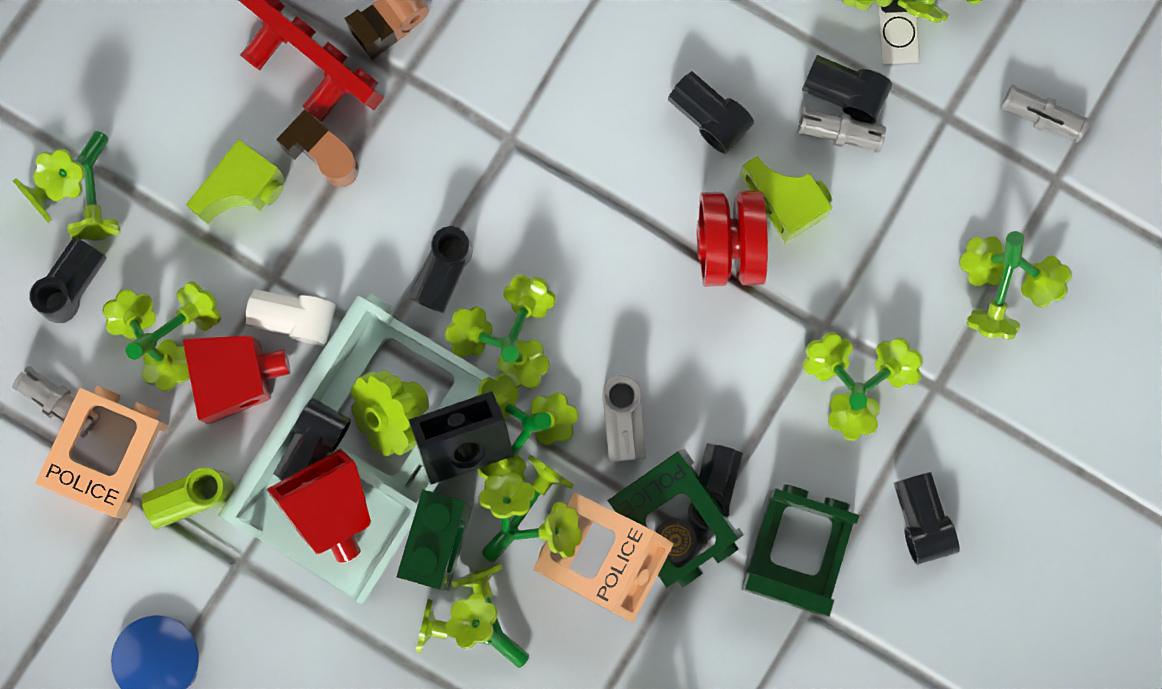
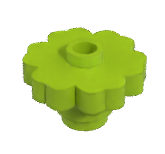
M382 370L378 373L371 371L357 378L355 385L351 387V394L355 400V403L351 405V412L359 431L368 434L371 447L380 451L384 456H389L393 453L402 455L415 448L416 442L409 419L423 415L429 408V398L424 388L414 381L409 383L401 381L399 377L392 375L387 370Z

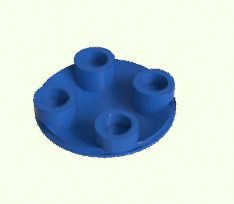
M159 615L140 618L129 624L121 632L114 644L111 655V667L115 681L121 689H187L193 684L197 676L199 662L197 644L191 632L179 620Z

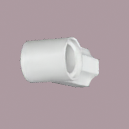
M254 289L248 300L245 324L261 330L290 335L289 338L303 343L326 346L336 304L312 296L300 295L298 299Z

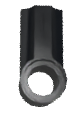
M817 55L802 91L842 107V111L850 114L854 120L875 124L892 88V82L878 72L868 69L855 71Z
M693 71L685 75L668 96V101L699 127V132L706 142L722 154H726L754 124V119L741 104L731 98L725 100Z
M454 226L443 227L433 236L432 248L409 297L410 300L444 314L464 267L469 263L473 254L472 244L465 232ZM455 238L463 242V250L457 257L447 258L442 255L441 249L447 240Z
M73 237L48 275L37 280L32 285L29 294L32 306L51 322L65 323L71 320L79 309V299L107 257L81 239ZM56 292H62L63 298L61 303L54 308H47L48 298Z
M312 398L298 417L293 430L296 434L273 474L282 481L327 457L329 453H333L348 431L351 419Z
M707 443L698 476L728 518L729 506L743 452ZM691 502L688 507L690 522L701 531H711L707 523L698 517L697 509Z
M929 472L894 482L893 484L907 526L904 528L905 540L914 563L919 565L959 553L960 546L956 530L949 516L944 514L932 473Z

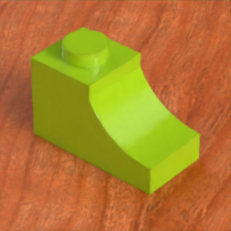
M238 139L187 202L186 206L207 224L220 213L237 206H253L261 211L266 204L271 205L278 199L284 188L282 183L286 178L276 166Z
M758 156L742 166L740 177L749 190H761L763 192L766 216L784 243H787L827 218L833 208L830 204L832 196L822 181L818 180L815 182L810 173L803 177L784 176L766 166Z

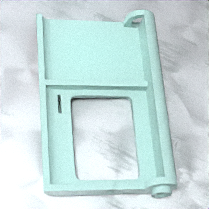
M371 293L368 294L366 299L360 296L356 297L218 514L231 525L265 542L343 591L361 605L367 600L409 532L422 489L433 492L438 483L430 485L417 446L413 448L399 472L394 476L386 475L351 452L338 446L334 452L340 449L343 450L354 460L357 466L371 524L368 528L354 535L361 549L360 554L354 559L339 563L331 548L321 554H315L267 491V488L281 481L273 473L296 434L293 430L298 417L312 398L340 413L351 395V387L355 385L356 379L364 375L383 343L389 339L399 342L454 376V383L438 409L473 398L478 394V386L483 379L487 377L494 379V377L393 318L387 313L391 306Z

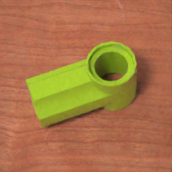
M207 467L197 468L189 476L143 493L142 507L153 529H159L210 508L223 507L235 489L234 482L223 471ZM214 477L218 484L217 493L214 497L207 500L203 495L202 487L208 478Z

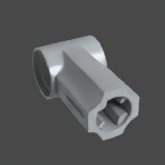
M628 376L613 377L606 383L602 393L609 462L646 459L640 387L634 379ZM619 384L628 386L634 395L632 404L625 408L614 406L609 398L611 388Z

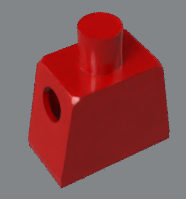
M254 336L182 340L197 418L206 424L217 422L271 399L268 379L291 373L285 349L263 354L260 341Z
M340 449L267 488L269 495L315 554H321L331 548L339 563L348 562L360 554L361 549L354 535L368 528L371 524V519L357 466L354 460L343 450Z

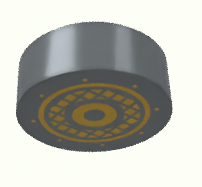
M669 519L663 522L655 531L674 543L668 554L671 562L684 561L694 553L697 546V535L694 528L688 522L681 519Z

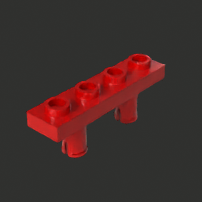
M238 0L262 20L260 24L263 25L240 53V56L261 71L282 42L285 44L289 42L324 71L322 75L325 78L302 105L316 119L323 122L344 94H353L372 110H375L384 99L382 95L374 90L379 82L360 67L355 73L343 64L347 59L345 54L330 42H327L324 47L312 39L316 31L298 16L293 21L284 16L281 11L285 8V5L279 0Z

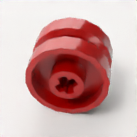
M761 190L739 191L734 199L733 218H730L729 202L723 192H701L696 235L697 254L700 260L703 286H726L731 277L732 259H734L736 276L742 285H764L767 276L768 234L763 192Z

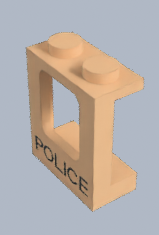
M96 385L93 393L79 388L35 484L112 517L126 519L133 504L127 500L158 432L162 431L165 433L168 425L156 420L160 413L159 411L135 402L133 409L117 403L121 395ZM95 406H102L131 418L137 425V429L118 471L111 476L79 464L71 457V452L91 409Z
M573 492L566 506L567 508L573 507L577 511L578 526L582 533L581 543L575 546L574 556L563 558L560 553H553L550 550L547 541L539 552V557L533 570L633 623L674 543L657 532ZM595 522L613 531L616 538L598 574L594 578L588 579L569 569L592 523Z

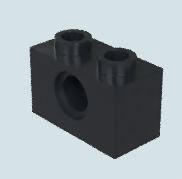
M492 391L409 419L416 446L430 485L514 456L505 419Z

